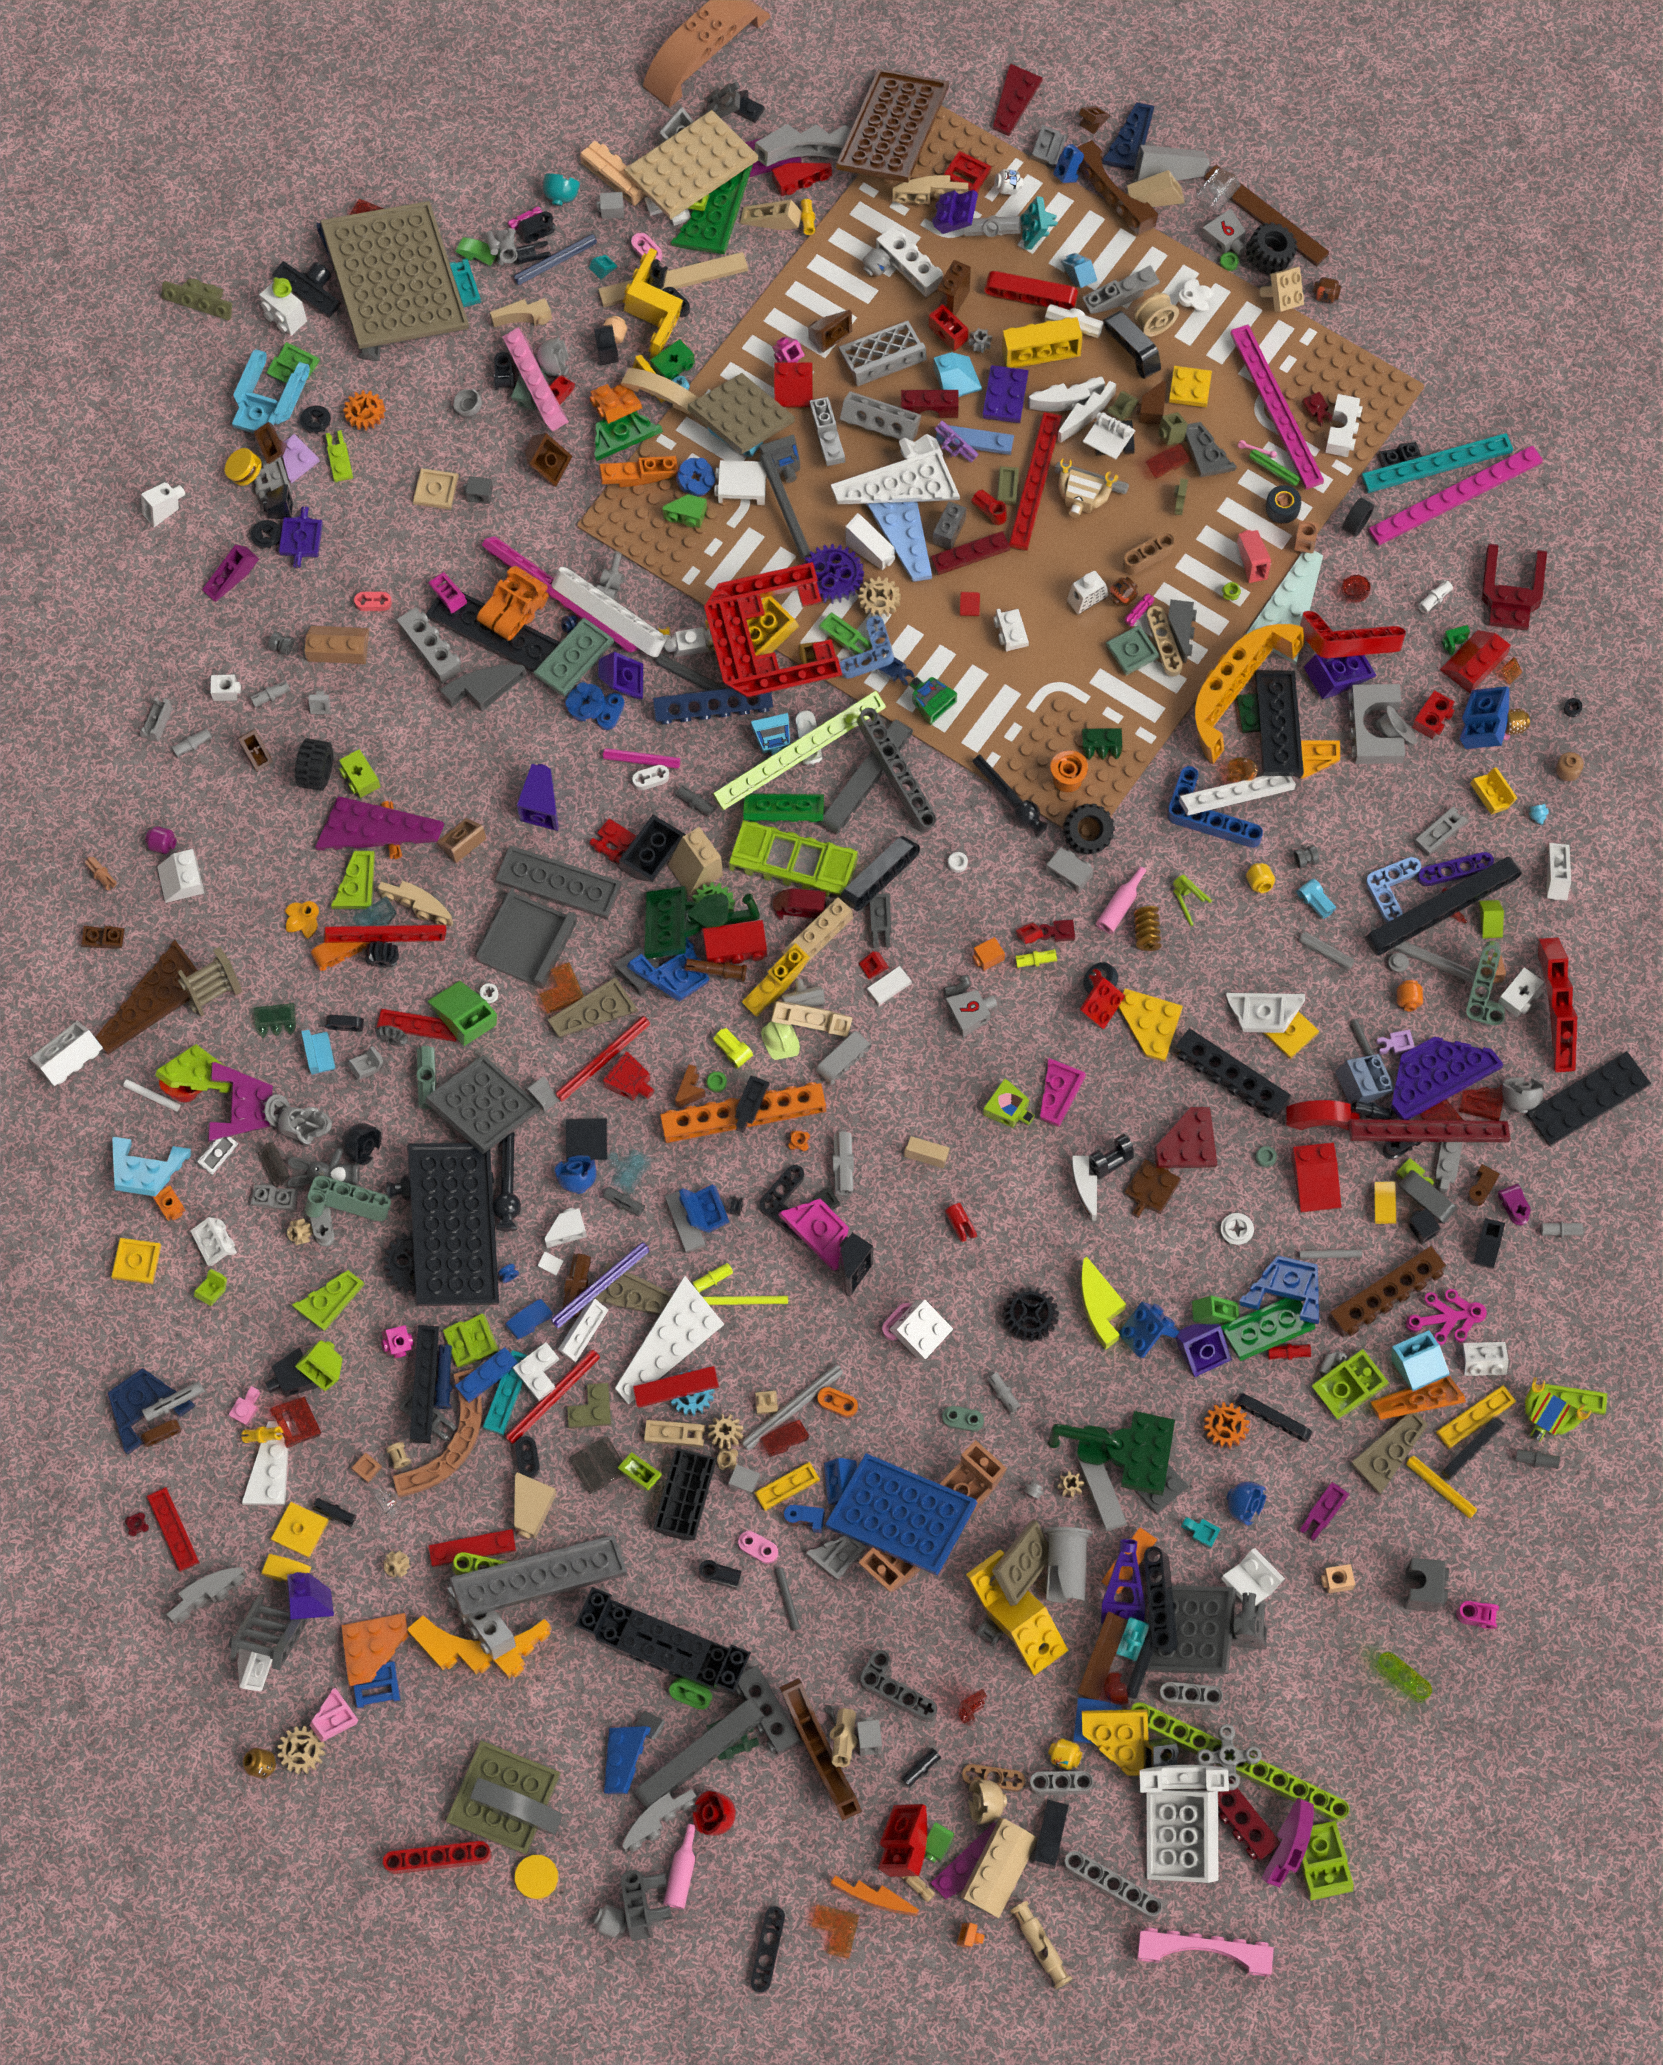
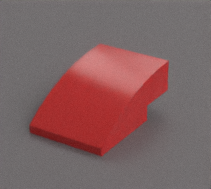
M924 1804L893 1805L879 1843L885 1850L878 1869L889 1877L919 1876L925 1856L928 1830L927 1810Z

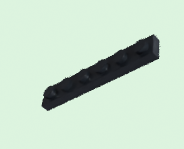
M418 1325L410 1443L431 1444L439 1326Z

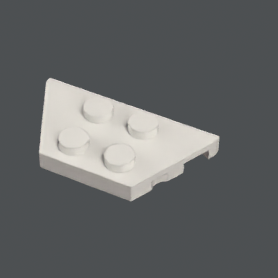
M1226 994L1228 1003L1243 1032L1284 1033L1305 1002V994Z

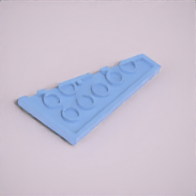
M865 503L871 510L886 539L894 547V552L897 553L902 561V565L911 580L915 582L932 579L918 503Z

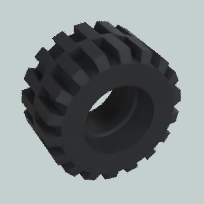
M1270 222V224L1263 223L1262 226L1257 227L1246 245L1247 250L1245 253L1248 256L1247 259L1249 262H1252L1254 268H1258L1259 272L1264 271L1265 274L1269 275V273L1272 274L1286 270L1297 253L1298 246L1295 245L1297 241L1293 238V233H1289V229L1283 228L1281 224L1275 225L1274 222Z
M309 738L304 739L299 748L295 765V780L298 787L319 791L325 789L333 766L331 742Z
M1087 803L1074 808L1066 816V820L1063 823V836L1066 838V843L1070 845L1072 850L1075 849L1080 854L1100 852L1110 844L1114 837L1115 826H1113V818L1111 819L1109 811H1105L1104 807L1097 806V804ZM1086 817L1095 819L1100 827L1099 836L1092 841L1084 840L1078 833V823Z

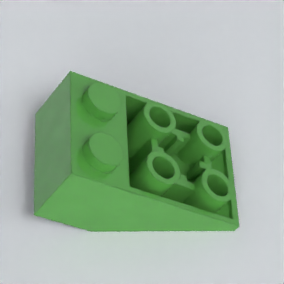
M458 981L427 1001L463 1046H466L497 1024V1014L487 1001L461 981Z

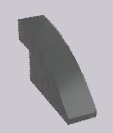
M499 665L475 670L455 679L440 689L441 696L451 708L467 696L481 711H484L526 677V670L523 665Z
M477 1778L470 1796L472 1802L491 1808L495 1814L556 1835L563 1817L562 1813L540 1802L481 1778Z

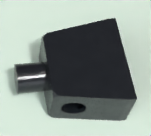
M300 1347L272 1366L276 1377L265 1382L270 1393L282 1388L285 1396L289 1397L319 1387L295 1367L304 1356Z

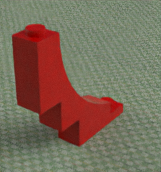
M1559 937L1538 939V959L1543 970L1548 995L1552 1047L1554 1049L1555 1073L1576 1071L1578 1016L1572 1006L1573 986L1568 978L1569 958Z

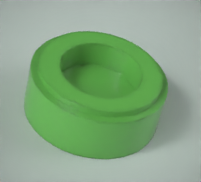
M1226 252L1220 257V267L1227 271H1233L1238 267L1239 259L1236 254Z
M712 1072L708 1075L706 1082L710 1091L718 1093L726 1088L727 1079L723 1073Z

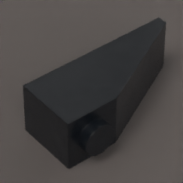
M1047 1800L1033 1865L1055 1870L1068 1804Z

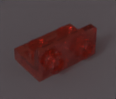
M983 1689L960 1702L958 1715L964 1724L974 1725L975 1717L973 1714L984 1708L983 1705L987 1695Z

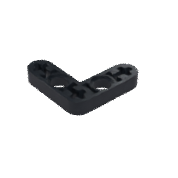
M791 1165L761 1198L759 1205L763 1214L795 1239L802 1240L789 1228L786 1222L784 1223L779 1220L778 1215L781 1211L790 1209L784 1205V1202L804 1180L803 1168L799 1165ZM797 1171H799V1178L794 1177L791 1181V1184L793 1186H791L789 1182H787L792 1177L791 1172L796 1173ZM784 1185L788 1188V1192L780 1195L776 1192L777 1187ZM773 1193V1195L777 1198L772 1203L773 1208L768 1207L767 1209H765V1202H771V1200L773 1199V1196L771 1194Z

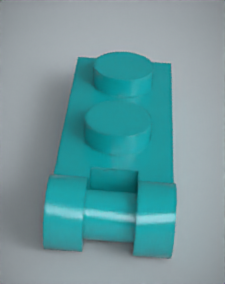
M462 259L461 262L457 263L455 261L450 262L463 307L481 303L468 259Z

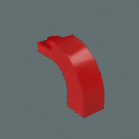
M1313 1100L1286 1106V1126L1298 1130L1322 1125L1336 1126L1349 1130L1348 1121L1350 1119H1360L1358 1113L1351 1112V1104L1340 1101Z

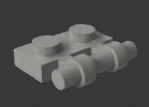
M281 457L270 464L262 461L264 468L260 470V473L254 480L255 492L259 496L260 501L267 500V492L273 491L284 484H288L289 490L292 492ZM267 477L268 483L263 484L262 478Z

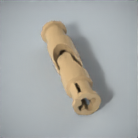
M1025 1901L1014 1907L1011 1913L1017 1917L1021 1924L1020 1929L1032 1945V1949L1045 1972L1050 1974L1055 1983V1989H1058L1069 1983L1072 1977L1067 1975L1062 1966L1063 1962L1046 1936L1037 1917H1034L1031 1913L1028 1901ZM1044 1949H1048L1047 1958L1041 1952Z

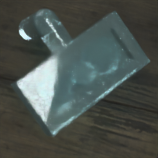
M634 1149L627 1162L624 1163L619 1160L616 1152H612L610 1154L611 1165L621 1170L614 1182V1186L632 1195L652 1162V1158Z

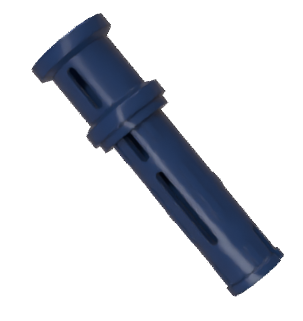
M439 1345L437 1384H435L436 1394L433 1406L435 1409L448 1410L452 1408L450 1404V1392L453 1391V1387L450 1385L451 1345H445V1347Z

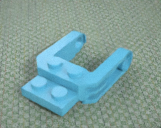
M255 349L233 394L239 406L232 422L233 427L254 433L255 430L267 422L274 425L290 419L308 378L309 365L302 362L298 363L294 373H291L278 402L275 399L253 393L267 360L266 352Z

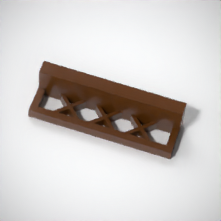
M1108 1611L1079 1687V1695L1099 1700L1128 1623L1127 1619Z

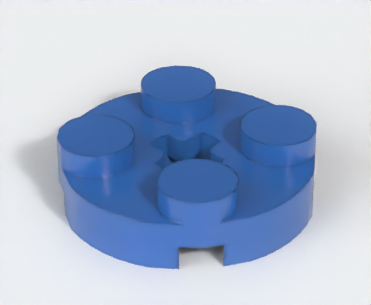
M690 458L680 465L676 474V481L683 492L700 497L707 494L714 485L715 474L706 459ZM693 473L699 475V481L692 479Z
M581 682L570 692L565 704L574 719L586 721L589 718H597L604 711L606 702L605 696L598 686ZM589 700V704L585 703L584 705H582L583 701Z

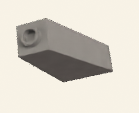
M1140 145L1132 180L1135 183L1167 170L1171 172L1177 181L1201 177L1205 175V171L1209 168V158L1204 151Z

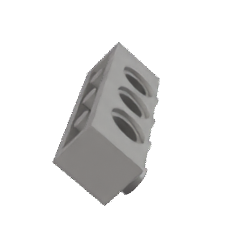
M850 391L844 399L840 419L848 424L862 426L866 430L880 432L884 436H892L899 440L905 437L913 441L917 435L922 415Z
M415 607L397 619L398 627L441 684L461 672V661L456 654L453 655L449 651L451 648L446 640L442 641L439 638L440 634L434 625L430 626L426 614L423 611L420 613ZM418 629H424L422 632H416ZM429 643H434L433 646H427ZM440 657H445L444 660H437Z
M452 1586L447 1588L449 1594L447 1601L452 1609L456 1608L458 1610L460 1620L463 1624L467 1623L469 1625L472 1637L480 1640V1646L486 1655L490 1654L493 1660L516 1647L514 1635L495 1610L462 1619Z

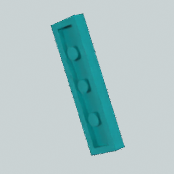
M514 1350L511 1352V1355L518 1363L528 1356ZM513 1369L501 1378L483 1425L484 1430L500 1435L505 1433L523 1385V1381Z

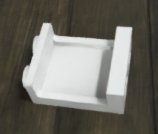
M720 460V468H716V479H719V485H715V496H718L719 503H723V498L757 499V505H765L766 473L762 463L756 461Z

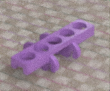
M943 420L936 426L935 430L946 439L942 443L943 447L941 449L945 448L951 454L950 458L957 456L960 452L971 463L979 455ZM955 438L959 439L960 443H956ZM950 441L957 447L955 451L947 446Z

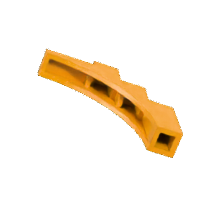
M424 1615L407 1629L408 1633L442 1671L445 1668H452L458 1661L456 1658L460 1657L475 1675L479 1672L484 1673L491 1666L490 1662L493 1661L509 1679L512 1676L514 1678L517 1677L524 1670L523 1666L525 1663L521 1656H528L534 1650L533 1646L539 1640L543 1642L551 1634L549 1632L551 1630L550 1624L543 1619L533 1628L514 1636L516 1647L493 1660L490 1654L486 1655L483 1652L480 1641L465 1640L451 1635L435 1626Z

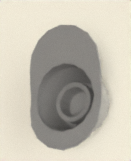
M1387 706V713L1376 722V726L1385 738H1404L1409 743L1416 744L1417 737L1409 725L1398 715L1394 708Z

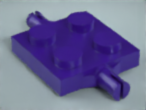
M304 506L301 507L300 517H284L279 553L280 555L293 556V567L295 568L297 566L298 568L301 567L302 557H319L323 522L322 520L309 518V508L305 506V509Z

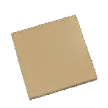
M421 468L413 504L451 510L459 475L457 473Z

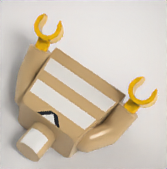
M1064 458L1061 460L1060 465L1063 469L1060 471L1058 487L1061 497L1065 499V505L1070 507V516L1079 518L1082 511L1091 513L1093 508H1098L1107 502L1113 488L1111 485L1118 480L1117 474L1110 481V471L1106 473L1105 480L1072 469L1068 472V468L1072 466L1071 459L1068 467L1063 465Z

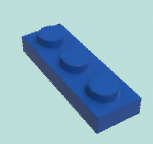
M504 1347L456 1384L455 1387L465 1400L470 1403L509 1373L518 1362Z

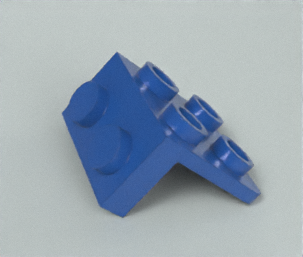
M712 1184L696 1193L684 1188L679 1190V1200L687 1211L686 1219L691 1226L709 1233L730 1222L715 1185Z
M1141 1301L1119 1331V1336L1140 1358L1146 1356L1161 1334L1172 1338L1179 1334V1330L1174 1326L1175 1322L1163 1314L1164 1310L1155 1303L1151 1305Z

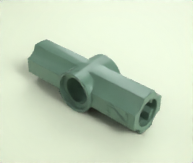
M421 1046L417 1048L419 1108L433 1109L425 1100L429 1094L436 1090L435 1048ZM425 1075L432 1076L429 1080H422Z

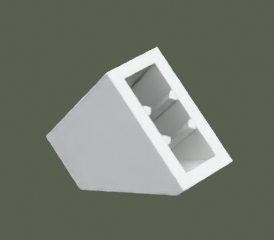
M857 513L846 526V546L883 571L895 559L894 547Z

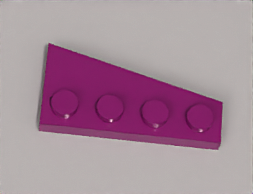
M994 1822L930 1883L945 1900L964 1890L996 1826Z

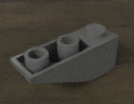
M1171 599L1168 624L1182 661L1186 663L1187 656L1192 655L1193 645L1189 644V640L1194 638L1195 627H1191V623L1196 621L1197 610L1193 609L1194 602Z

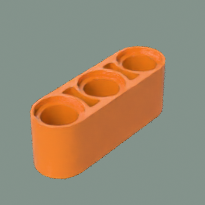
M371 942L322 943L312 949L310 954L319 970L325 971L327 967L331 968L344 961V958H350L362 952V949L366 948V945Z

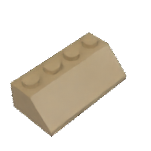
M999 1818L960 1898L999 1918L1039 1838L1012 1822Z

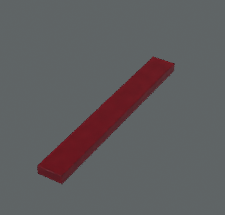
M1350 1119L1348 1121L1350 1141L1509 1143L1511 1140L1508 1121Z

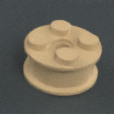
M1155 292L1150 298L1135 308L1134 321L1138 325H1142L1143 333L1146 336H1156L1166 331L1176 321L1179 309L1176 305L1170 303V297L1167 294Z

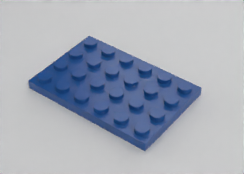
M865 1453L825 1525L830 1530L872 1548L874 1547L876 1550L938 1576L978 1503L974 1498Z

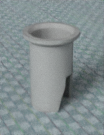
M1074 1527L1045 1528L1044 1534L1049 1537L1046 1600L1055 1603H1067L1068 1598L1085 1601L1087 1539L1093 1535V1532Z

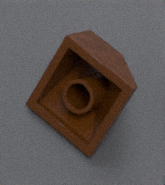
M846 310L821 318L819 321H814L809 326V339L822 353L852 333V312Z
M547 433L533 435L525 449L527 464L552 486L556 487L573 456Z

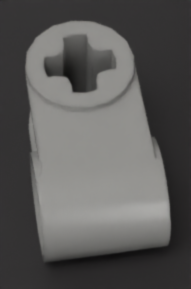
M325 1206L320 1217L313 1218L309 1216L316 1241L323 1247L330 1246L334 1241L333 1221L330 1216L329 1206Z

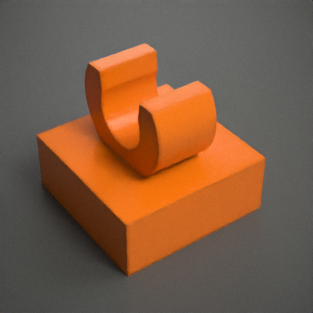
M962 1923L957 1945L967 1948L972 1947L973 1943L983 1944L985 1935L976 1933L978 1925Z

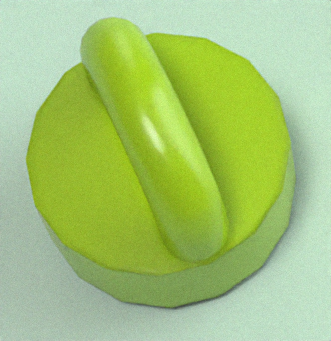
M277 277L273 279L272 290L275 296L283 298L291 293L292 287L287 279H279Z

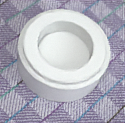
M955 852L949 856L948 867L951 871L959 873L967 868L968 859L965 854Z

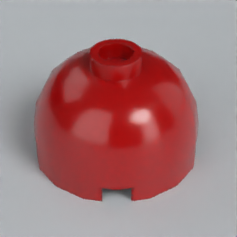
M706 1791L699 1796L695 1805H698L696 1812H693V1822L697 1831L709 1836H720L729 1831L734 1824L736 1816L735 1805L732 1800L725 1794L714 1791Z

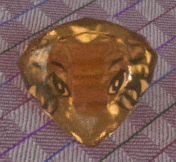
M1237 757L1230 760L1227 764L1229 776L1227 781L1236 783L1244 780H1254L1259 771L1258 765L1245 757Z

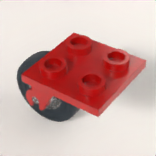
M1106 962L1096 963L1086 972L1083 986L1089 995L1079 1009L1102 1029H1105L1125 997L1116 988L1118 983L1117 970Z

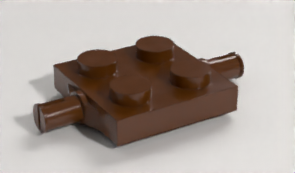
M1145 1159L1124 1192L1126 1196L1137 1203L1131 1214L1139 1218L1144 1208L1161 1214L1180 1184L1181 1178L1168 1170L1169 1168H1156L1154 1163Z

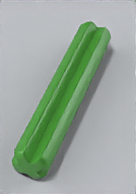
M1253 449L1251 451L1250 459L1293 486L1299 483V476L1258 450Z

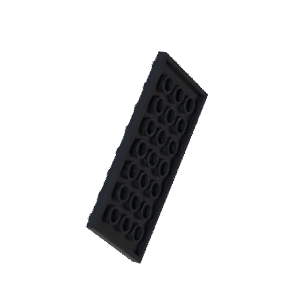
M408 1143L407 1156L415 1306L498 1305L499 1289L490 1149L482 1154L471 1143Z

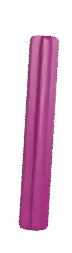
M607 748L603 751V758L608 760L654 766L664 765L669 768H679L681 763L680 758Z

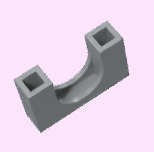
M1400 684L1352 685L1351 692H1348L1347 700L1348 704L1352 706V710H1349V722H1353V728H1350V740H1354V746H1351V757L1355 758V764L1403 763L1405 758L1404 738L1376 737L1366 730L1363 723V718L1372 711L1386 710L1387 706H1391L1394 710H1399L1401 705Z

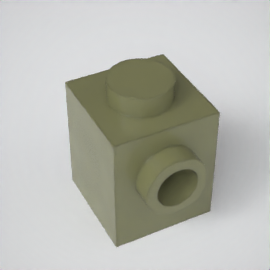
M1178 412L1162 416L1158 435L1167 446L1184 442L1188 423Z

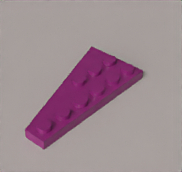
M338 796L315 848L325 851L327 848L339 850L342 847L365 848L384 846V844L401 845L406 842H413L414 844L437 842L444 823L440 820Z

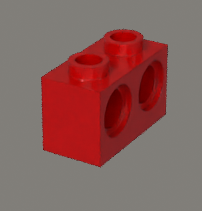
M1434 690L1415 718L1412 728L1431 739L1436 734L1440 735L1445 727L1443 723L1446 719L1450 720L1455 712L1453 709L1455 701ZM1436 707H1442L1444 710H1438ZM1426 722H1432L1434 725H1428Z

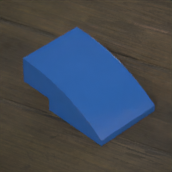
M1508 686L1472 690L1462 717L1465 725L1460 740L1465 749L1502 746L1509 712Z

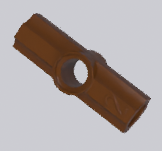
M580 1253L573 1254L570 1273L565 1281V1297L562 1309L581 1294L585 1288H588L587 1277L591 1264L590 1256ZM580 1311L571 1318H578Z

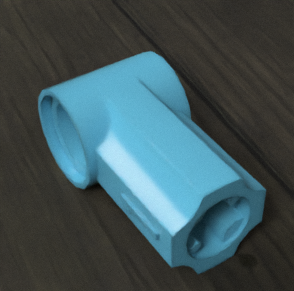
M1312 878L1297 890L1298 897L1303 898V902L1309 904L1322 920L1336 910V906L1323 893V888L1316 879Z

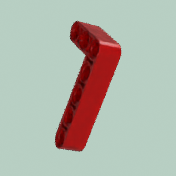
M1313 611L1303 612L1300 626L1303 628L1304 639L1315 653L1322 658L1399 652L1402 649L1406 635L1405 629L1399 626L1332 631L1320 615Z

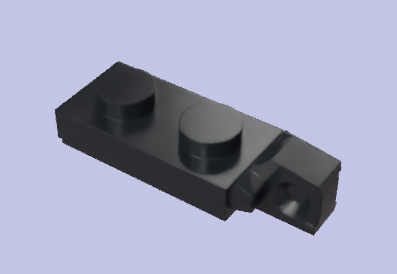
M754 1076L749 1077L736 1108L735 1118L738 1119L736 1131L744 1133L747 1124H752L756 1119L770 1082Z

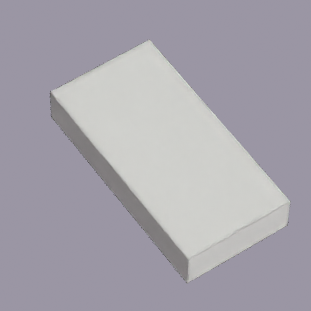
M899 966L869 986L867 991L877 1004L881 1005L912 984V981Z

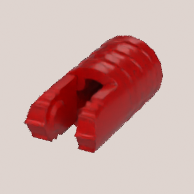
M956 1203L944 1211L960 1242L966 1241V1233L970 1239L977 1237V1233L961 1203Z

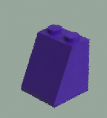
M531 764L517 803L520 821L558 831L559 823L551 769L544 764Z

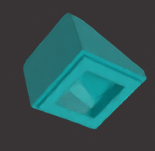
M605 254L593 258L589 269L601 280L618 266Z

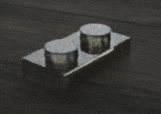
M268 1142L257 1154L272 1185L278 1188L284 1184L290 1175L274 1142Z

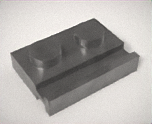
M1042 125L1030 158L1055 168L1067 134H1060V131Z

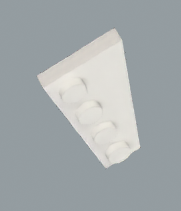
M268 1421L266 1428L281 1427L283 1433H276V1435H283L281 1440H269L266 1443H261L242 1505H285L290 1433L289 1421Z

